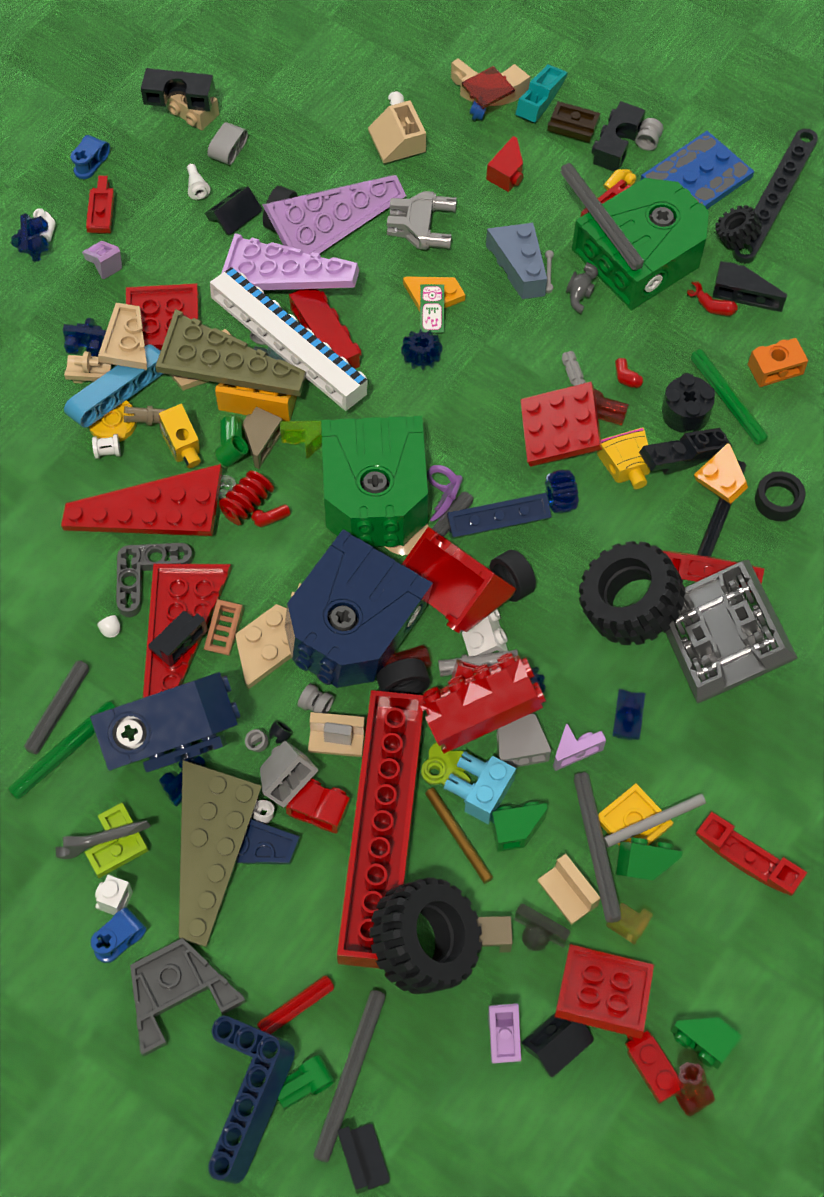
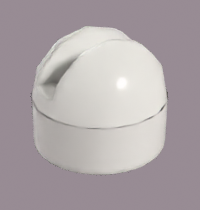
M116 615L106 617L97 624L100 632L109 638L115 637L120 631V622Z
M267 800L257 801L252 815L253 819L263 824L270 823L274 816L273 804ZM262 810L267 811L266 815H261Z

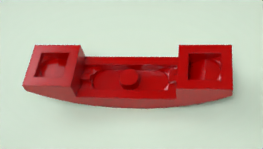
M662 550L671 559L682 580L698 582L739 563L714 557ZM752 565L762 584L765 569Z
M711 812L696 832V835L712 850L742 872L777 891L792 896L808 872L784 857L779 860L735 832L734 825Z

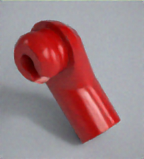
M619 358L615 361L617 379L621 384L632 388H639L643 384V377L628 369L627 359Z
M284 504L265 513L262 510H256L252 513L251 519L257 527H264L290 516V509Z

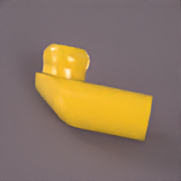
M618 169L614 171L603 187L608 191L621 179L627 185H633L636 181V175L629 169Z

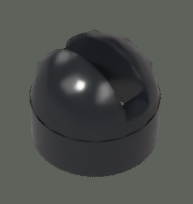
M275 720L269 730L270 739L277 737L275 743L282 744L290 738L293 732L287 725Z

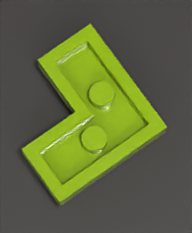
M123 803L97 815L105 831L133 823ZM139 832L98 844L85 851V854L97 877L100 878L147 853L148 848Z

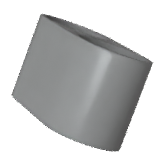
M228 122L223 123L209 144L208 157L231 165L244 147L248 131Z

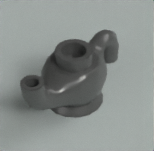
M588 262L584 268L585 273L578 275L576 271L573 273L566 289V293L570 292L573 309L582 314L585 307L580 304V300L585 297L590 298L595 288L592 280L598 274L597 267Z

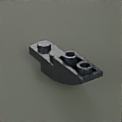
M720 428L685 433L680 440L645 445L639 453L651 472L662 470L666 475L710 460L727 443L731 445V448L733 446Z

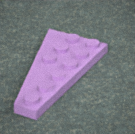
M391 175L262 205L283 245L301 249L303 253L311 255L312 252L321 253L389 208L391 198L402 199L406 194L397 175Z
M234 234L222 273L232 267L238 273H243L250 283L262 290L355 288L360 269L355 262L334 257L326 259L322 258L318 253L312 252L309 255L303 253L301 249L273 242L264 244L260 243L259 239L251 238L248 240L244 239L240 234Z

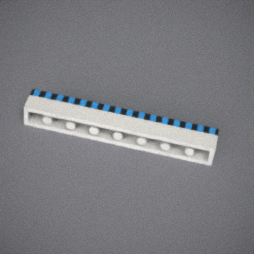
M230 267L210 282L211 298L285 361L304 370L306 378L342 409L347 411L367 395L368 380L362 372L356 371L344 357L338 356L327 343L320 341L310 329L303 327L292 314L285 312L275 300L267 297L261 288L255 287L250 283L243 273H238L234 268Z

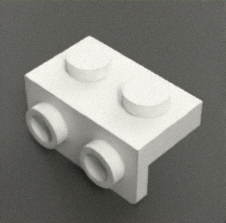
M498 609L468 632L462 630L469 656L489 654L496 650L499 652L508 651L506 646L507 636L498 621L500 619Z

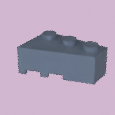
M526 223L487 228L486 247L489 251H492L498 265L503 267L508 275L507 278L521 299L545 296L547 276L534 224Z

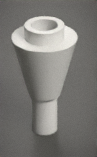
M189 164L187 166L189 173L188 195L194 200L204 199L210 193V186L198 173L195 164Z

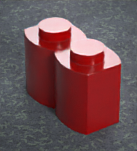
M311 778L287 804L286 814L328 832L338 833L350 805V798L346 796L347 794L343 790L335 787L331 789L323 788L319 781Z

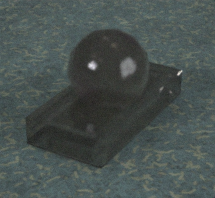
M520 904L516 911L514 920L526 926L522 933V942L526 948L535 952L541 951L546 948L549 941L562 948L565 947L571 934L570 930L525 904Z

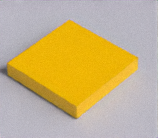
M635 783L601 811L598 817L601 827L610 835L662 810ZM671 820L666 821L633 837L648 840L649 846L673 826V822ZM631 838L622 842H631Z

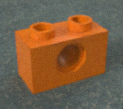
M797 338L781 340L770 346L756 348L751 352L748 366L758 386L763 387L803 375L809 360Z

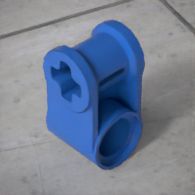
M90 135L84 136L81 143L71 153V160L75 164V176L80 179H88L93 176L94 172L109 155V143Z
M128 908L121 909L92 936L91 947L96 958L103 963H110L116 960L126 949L143 937L147 928ZM105 943L107 946L110 945V947L106 949L104 946L101 947V945Z

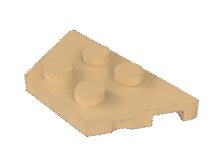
M276 604L235 634L245 684L248 690L292 658L285 631L287 610L285 607Z

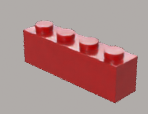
M300 289L289 294L290 309L298 322L303 327L310 329L320 341L327 343L338 356L344 357L354 369L360 367L361 350L356 342L353 343L351 341L347 327L340 324L336 310L329 307L325 293L319 291V289Z

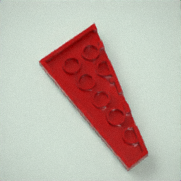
M219 464L65 503L61 527L64 531L212 536L223 468Z
M153 564L143 698L182 685L202 637L171 667L154 654L148 645L183 611H186L192 617L198 613L205 619L207 626L215 609L217 599H219L231 572V564Z

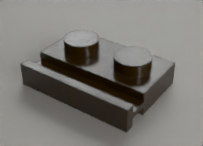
M558 101L548 123L547 131L590 143L599 122L600 113Z

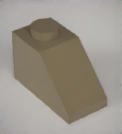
M256 407L252 414L246 416L243 427L254 466L260 469L284 431L282 418Z

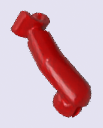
M698 281L691 282V284L695 285L696 292L692 289L687 290V294L689 296H696L700 304L711 314L731 316L738 310V306L734 301L713 299L708 293H704L702 285Z

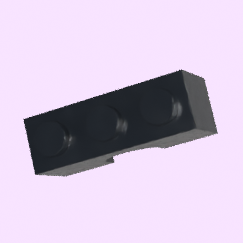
M146 68L141 85L143 104L166 107L167 100L171 96L181 94L186 96L188 109L210 111L215 94L213 75Z
M620 101L616 109H612L608 125L604 124L600 133V140H596L592 147L591 153L594 154L593 164L611 171L621 168L627 156L629 141L621 138L635 141L641 124L644 121V109Z

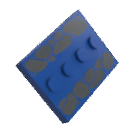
M706 131L642 174L640 180L651 178L677 181L683 188L688 189L699 203H702L708 209L753 178L755 171L710 132Z

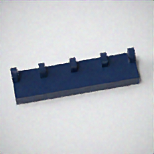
M547 493L447 513L451 539L552 518Z

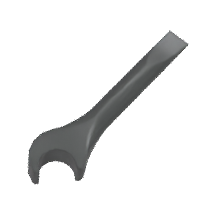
M142 821L88 836L63 837V847H55L56 858L71 859L77 857L92 846L135 834L150 828L151 825L148 821Z

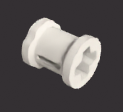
M114 434L113 437L98 439L96 436L92 437L95 459L105 455L115 454L116 457L121 456L118 434ZM109 445L112 446V447L101 448V446H109Z

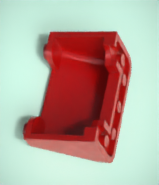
M427 527L401 564L433 583L428 603L449 620L446 625L457 633H460L462 630L468 632L508 601L517 590L430 527Z

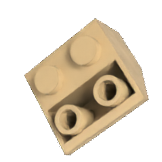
M411 100L389 106L368 127V132L383 164L426 152V132Z

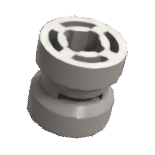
M654 118L644 119L636 136V144L643 150H654L658 145L659 137L662 135L663 124Z
M310 683L303 690L298 700V707L303 710H311L314 713L327 714L334 702V696L327 692H320L317 686Z

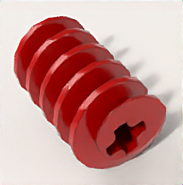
M249 471L246 477H243L239 484H236L232 491L226 494V498H222L219 501V507L229 521L236 525H241L238 517L246 520L248 515L245 510L253 513L255 509L251 503L256 506L261 505L258 496L266 499L268 494L265 490L272 493L275 490L274 486L260 473Z

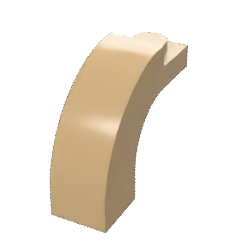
M459 58L453 61L451 65V79L455 84L460 85V96L471 102L474 100L478 102L479 98H482L483 102L487 103V106L505 105L518 100L529 88L530 76L515 64L506 71L491 76L475 72Z

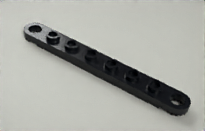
M800 129L795 134L754 209L762 225L761 233L756 235L755 241L751 239V244L748 246L745 243L743 248L737 246L736 249H733L732 255L737 262L739 261L741 264L753 262L816 147L818 136L813 130ZM802 137H806V139L809 138L811 142H803L801 139ZM746 248L745 250L748 249L750 254L744 255L740 253L739 249Z

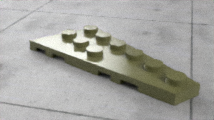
M177 309L174 311L156 363V371L158 373L299 397L306 378L304 370L281 359L275 360L267 356L265 351L260 349L254 350L248 347L246 342L217 328L211 329L206 327L196 318L190 319L183 316V312Z
M184 760L182 772L179 939L183 938L185 941L207 948L262 786Z

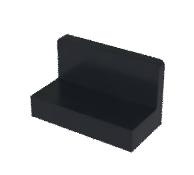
M249 186L237 188L205 212V215L209 221L217 220L225 234L230 235L260 213L262 208Z
M183 611L148 645L149 649L171 667L207 632L205 619L198 613L192 617L189 613Z
M554 1014L522 1042V1045L528 1053L540 1061L547 1075L553 1078L585 1050L594 1039L585 1024L557 1018Z
M368 1124L350 1130L348 1126L337 1130L356 1195L388 1184L390 1178L373 1125Z

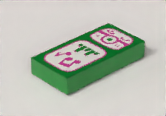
M420 284V333L444 334V284Z

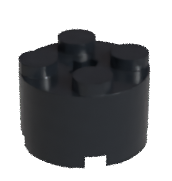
M685 373L681 377L674 379L666 388L662 404L664 422L671 429L681 433L691 430L695 432L703 429L710 419L715 401V390L706 381L690 373Z

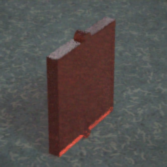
M494 66L461 83V86L469 93L470 99H474L482 109L515 92V88L506 80V76H502Z

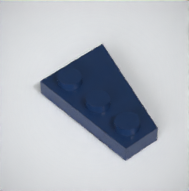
M216 733L202 738V742L193 745L190 742L176 747V751L167 754L161 752L150 756V760L143 762L146 773L177 763L183 759L227 745L224 734L217 736Z
M251 819L236 863L291 865L301 838Z

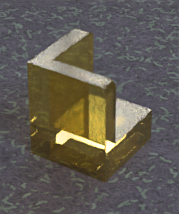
M621 903L619 905L621 911L620 921L607 922L606 926L635 945L649 925L653 914L644 908L639 914L624 903Z

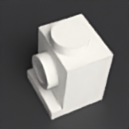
M107 875L105 882H101L96 890L95 898H97V904L95 908L112 915L126 908L133 894L129 882Z

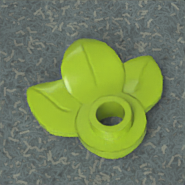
M437 742L434 743L429 749V759L423 763L421 768L423 779L432 785H445L446 780H449V775L452 773L458 778L471 783L470 778L464 773L465 770L457 767L460 757L463 758L462 754L464 751H449L443 754L441 746ZM437 769L440 773L434 776L430 774V770Z

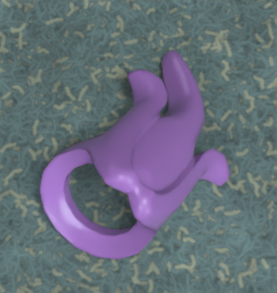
M433 465L427 471L428 481L434 487L444 492L440 502L434 508L436 512L430 521L437 520L449 509L453 500L456 499L458 490L463 482L461 475H456L451 469L442 465ZM435 472L443 473L449 478L451 483L447 485L439 484L433 480L432 474Z

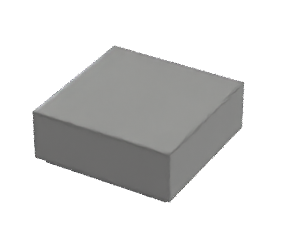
M325 723L324 742L351 746L353 734L350 725Z

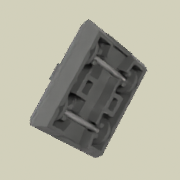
M749 560L741 561L685 587V596L682 597L685 601L682 610H678L680 616L676 622L672 621L669 626L671 628L666 631L698 704L798 659ZM743 593L746 594L747 599H748V601H749L750 604L754 603V599H755V601H756L757 604L753 606L754 611L751 610V608H750V606H749L747 600L745 599ZM681 622L684 623L685 629L689 635L690 640H688L687 637H681V635L686 634Z

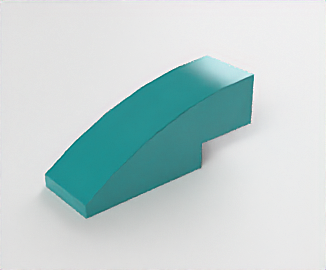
M548 64L530 81L528 90L519 98L515 115L536 123L556 96L568 72Z

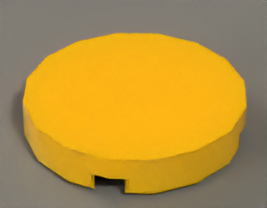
M124 401L89 426L91 434L98 439L113 437L114 434H118L119 442L130 437L136 429L137 422H124L123 417L124 415L134 416L133 413H124V407H132V405L128 401Z

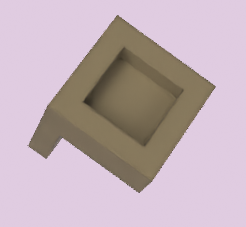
M511 916L478 917L476 919L478 927L481 926L482 935L479 936V942H482L481 947L499 946V953L511 952Z

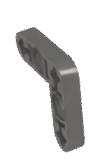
M185 543L127 545L118 551L116 603L121 615L124 617H134L141 611L142 571H152L153 564H192L193 555L189 545ZM155 552L163 555L158 562H151L148 559L150 554ZM167 552H170V561H167ZM184 552L183 559L179 560V553ZM128 555H133L131 559L132 568H128L126 559ZM133 576L136 578V582L132 586H125L122 584L124 578ZM127 594H131L133 602L131 608H126L125 606L127 604Z

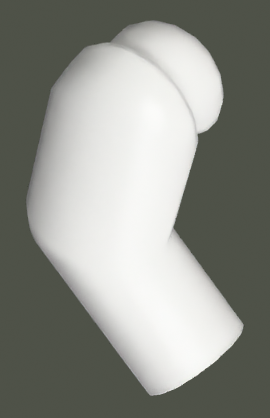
M41 208L36 209L33 217L42 228L40 239L50 242L56 222L48 212Z

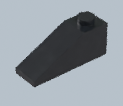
M721 261L712 298L782 312L787 294L747 267Z

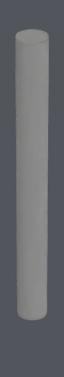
M699 794L604 837V843L607 848L700 807L706 804V800L702 794Z

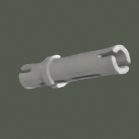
M517 649L477 656H467L465 654L461 655L460 658L438 660L440 677L452 675L457 659L479 666L487 664L489 667L497 663V658L506 653L512 652L514 657L518 656Z

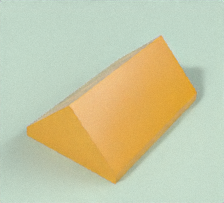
M219 383L215 388L218 410L248 415L252 414L254 409L258 407L282 418L283 422L290 423L297 396Z

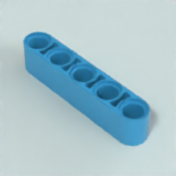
M152 344L146 345L147 370L117 365L71 397L64 406V413L84 428L91 426L164 374L156 371V363L161 351Z

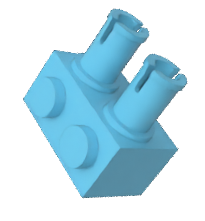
M464 751L462 754L463 758L460 757L457 767L477 776V782L472 785L451 773L443 789L465 799V812L489 825L492 812L499 808L514 782L516 768L494 756H491L490 760L485 763Z

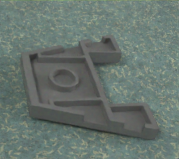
M183 938L130 965L137 1015V1029L139 1032V1046L143 1057L167 1045L155 1017L207 989L211 991L222 1015L246 1003L243 995L237 992Z

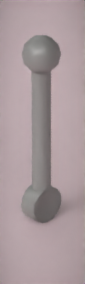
M547 250L545 252V257L547 258L546 293H551L553 291L551 265L554 252Z

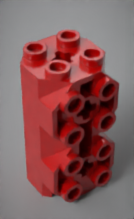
M512 652L506 653L498 657V662L489 667L487 664H483L473 669V676L469 679L464 680L463 676L460 675L449 680V685L442 689L433 687L423 693L424 697L420 701V706L428 714L425 718L437 744L441 746L443 754L543 708L542 703L546 702V699L538 682L533 684L530 678L535 676L527 658L521 659L519 655L514 657Z

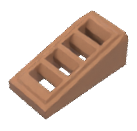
M217 599L204 650L230 656L236 638L235 634L238 632L245 608L243 605ZM223 611L233 613L234 617L222 616ZM219 622L232 623L231 628L219 625ZM216 631L228 632L229 636L216 635ZM213 640L227 642L226 647L213 645Z

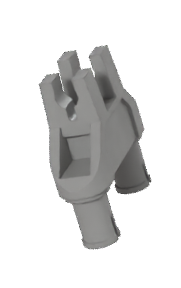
M424 191L410 199L391 198L390 216L387 219V235L406 238L412 245L421 250H427L429 247L450 249L452 234L432 233L430 225L432 212H435V210L456 211L457 197L436 196V193L432 191Z

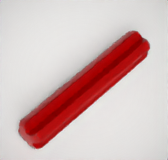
M323 976L259 1021L257 1024L258 1029L272 1034L333 991L334 984L328 976Z

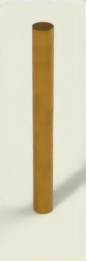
M434 788L427 790L425 795L484 884L490 882L493 876Z

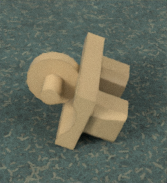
M84 351L83 356L68 355L64 376L65 379L80 384L85 381H96L112 369V364L101 363L98 357L91 356V352Z

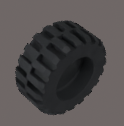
M635 541L626 542V545L622 546L618 543L612 546L613 549L609 551L605 549L599 553L600 557L597 560L593 559L589 564L590 569L584 571L582 576L584 582H581L579 585V593L581 594L579 597L580 605L596 630L613 643H618L619 641L621 645L628 646L631 645V642H634L636 645L644 644L647 639L652 641L658 638L657 635L662 631L665 633L671 628L669 625L672 621H677L680 616L678 610L683 609L685 602L682 598L685 596V587L671 559L656 545L651 546L643 541L639 542V544H636ZM641 579L651 580L650 588L641 600L626 607L613 606L615 596L625 585Z
M427 877L393 888L386 893L385 897L380 899L376 907L379 910L374 911L371 922H374V926L370 927V937H373L371 949L372 953L377 955L378 960L376 963L380 970H385L384 976L391 983L396 982L397 988L403 991L408 990L411 994H428L460 985L463 980H466L473 971L471 968L476 967L479 959L477 953L481 951L482 942H479V936L482 935L481 926L478 927L477 912L471 909L470 905L472 903L468 897H463L461 895L462 891L455 885L450 886L451 883L446 880ZM419 914H422L429 921L435 935V952L432 959L424 952L418 940L417 920Z

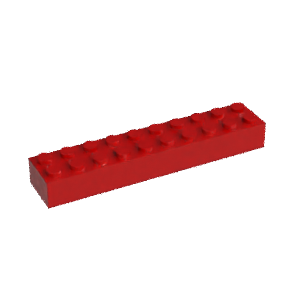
M371 690L337 950L338 964L379 969L376 963L378 960L376 953L373 954L371 949L373 937H370V927L374 926V922H371L374 911L379 910L376 907L380 899L385 897L386 893L391 889L405 884L424 710L420 706V701L423 700L424 695Z

